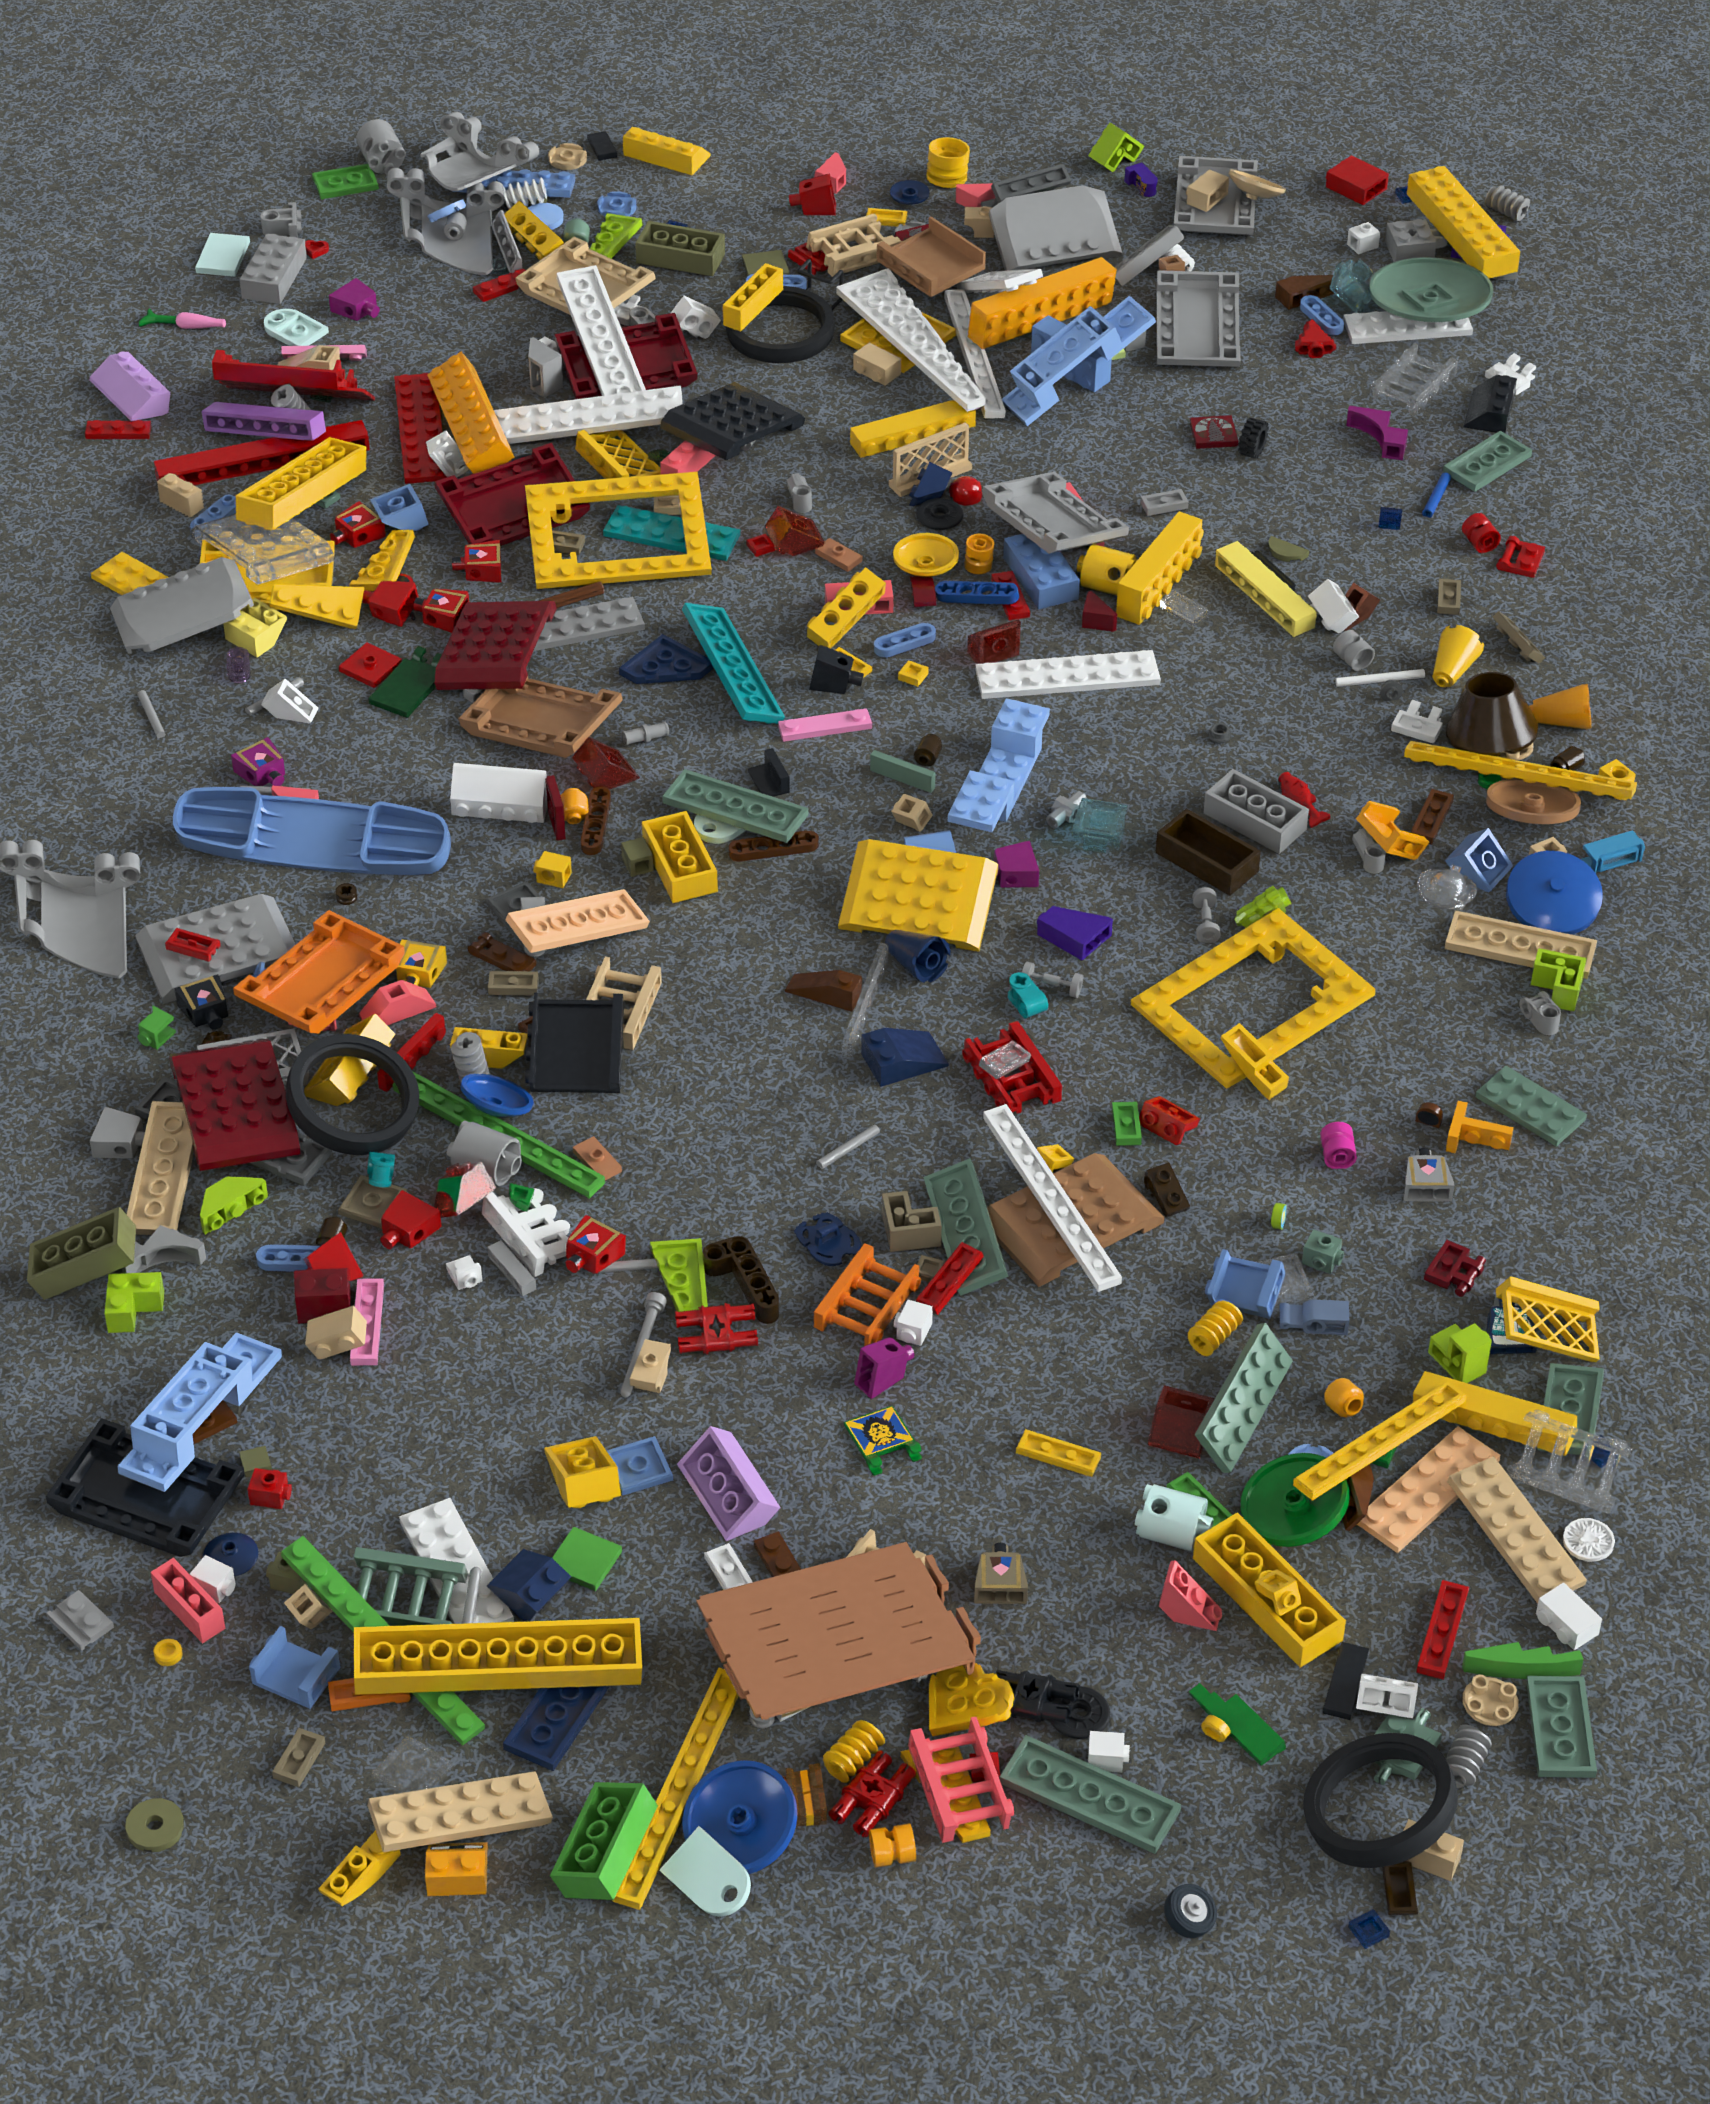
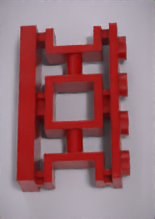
M1018 1021L1009 1023L1008 1031L1005 1029L1000 1030V1040L985 1045L981 1043L978 1037L974 1038L973 1042L970 1038L964 1040V1049L962 1050L964 1061L972 1065L975 1077L978 1080H982L987 1095H992L995 1099L996 1107L1007 1104L1012 1113L1015 1111L1018 1114L1022 1111V1102L1039 1097L1043 1105L1048 1104V1100L1052 1104L1062 1100L1061 1082ZM1012 1046L1014 1047L1015 1051H1012V1052H1009V1053H1006V1054L1004 1053V1052H1007V1051L1012 1050ZM995 1056L994 1058L988 1059L987 1062L984 1060L986 1058ZM1016 1064L1021 1071L1020 1073L1004 1077L1000 1069ZM1034 1078H1035L1036 1081L1038 1082V1083H1035V1084H1032V1085L1027 1086V1084H1030V1083H1033V1082H1034ZM1017 1088V1090L1011 1091L1010 1095H1008V1093L1006 1092Z

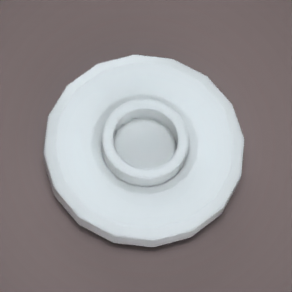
M1591 1518L1577 1519L1570 1522L1563 1534L1564 1547L1572 1556L1579 1560L1587 1562L1600 1561L1607 1558L1613 1551L1615 1543L1613 1532L1599 1520Z

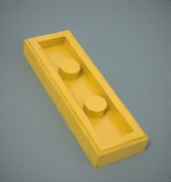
M1025 1429L1016 1448V1454L1090 1477L1093 1476L1101 1459V1452Z

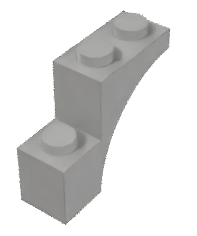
M160 1225L143 1246L135 1241L133 1264L108 1274L140 1273L151 1266L173 1261L190 1262L201 1266L206 1260L204 1243L197 1238H191L179 1233L175 1229H169Z

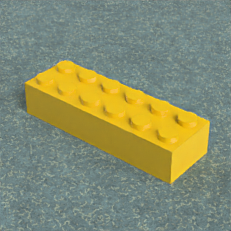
M1180 511L1174 516L1119 581L1116 607L1117 617L1138 625L1144 619L1150 617L1152 609L1160 605L1162 597L1170 593L1172 585L1175 582L1178 583L1182 573L1190 569L1192 561L1200 557L1202 552L1200 543L1204 533L1202 519Z
M1238 1512L1195 1538L1193 1559L1300 1668L1343 1641L1346 1620ZM1276 1569L1296 1580L1301 1598V1605L1281 1616L1275 1612L1273 1600L1259 1593L1254 1582Z

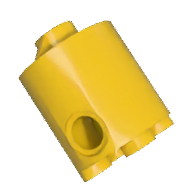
M1092 544L1086 555L1079 557L1077 563V572L1081 573V586L1117 596L1119 581L1138 559L1134 554Z

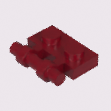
M1446 1240L1426 1270L1424 1280L1448 1289L1451 1283L1456 1284L1455 1294L1463 1297L1474 1286V1279L1483 1272V1265L1486 1259L1479 1255L1474 1260L1469 1257L1470 1249ZM1461 1268L1467 1270L1465 1275L1459 1272Z

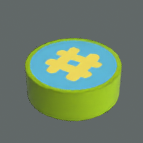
M1276 1203L1274 1205L1271 1216L1272 1228L1283 1229L1286 1219V1204Z

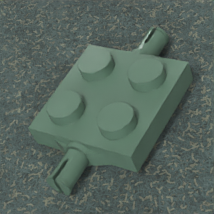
M1424 1708L1419 1710L1413 1720L1388 1714L1375 1733L1409 1734L1430 1742L1436 1748L1441 1742L1442 1733L1424 1726L1431 1716L1428 1710L1424 1712ZM1400 1759L1377 1761L1375 1763L1378 1764L1380 1770L1374 1776V1780L1384 1785L1388 1777L1393 1773L1403 1775L1415 1781L1423 1766Z

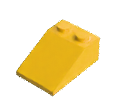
M596 1436L544 1448L559 1492L568 1508H582L588 1503L597 1501L608 1502L614 1497L621 1496L617 1465Z

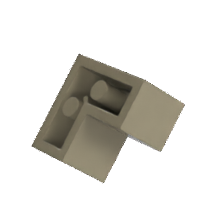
M908 1191L882 1194V1218L890 1252L941 1246L942 1225L937 1207L912 1210Z

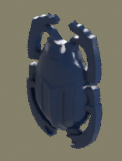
M828 1212L813 1216V1220H818L815 1226H806V1221H803L794 1230L797 1239L804 1247L807 1246L811 1256L819 1263L827 1266L841 1265L842 1258L846 1254L855 1257L861 1249V1241L857 1234L848 1227L843 1226L840 1219ZM806 1230L808 1231V1234H809V1235H808V1238H805V1237L803 1236V1233H804V1231H806ZM850 1237H852L853 1240H854V1245H853V1247H851V1238H850Z

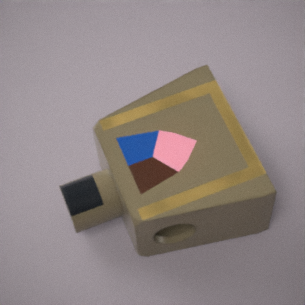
M995 1543L992 1546V1552H984L980 1556L975 1581L974 1603L1027 1604L1028 1584L1021 1555L1008 1552V1545L1005 1543Z

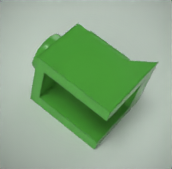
M152 1005L153 1012L138 1024L140 1034H138L137 1038L142 1045H149L158 1049L176 1033V1030L168 1026L174 1020V1016Z

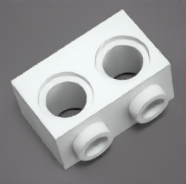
M686 296L681 298L671 312L676 314L681 330H687L696 338L698 336L704 339L708 338L721 321L712 308Z
M1361 1674L1356 1709L1413 1718L1418 1683Z

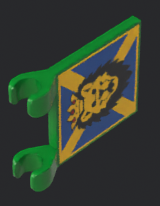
M893 1405L844 1422V1426L864 1457L873 1476L882 1473L880 1467L882 1460L879 1457L881 1455L905 1448L912 1462L922 1459L919 1453L921 1452V1445L914 1440Z

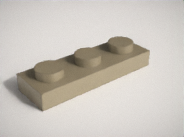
M1500 611L1492 617L1498 623L1496 628L1504 635L1508 634L1510 636L1508 641L1514 647H1520V654L1527 661L1530 662L1532 659L1537 663H1541L1546 658L1509 617Z

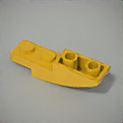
M375 1830L361 1848L355 1846L319 1887V1892L341 1906L346 1905L363 1894L382 1877L401 1856L400 1850L383 1852Z

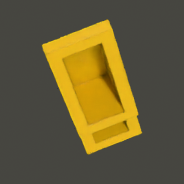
M1240 1023L1221 1036L1222 1042L1237 1065L1268 1100L1287 1088L1289 1076L1272 1061L1273 1055Z

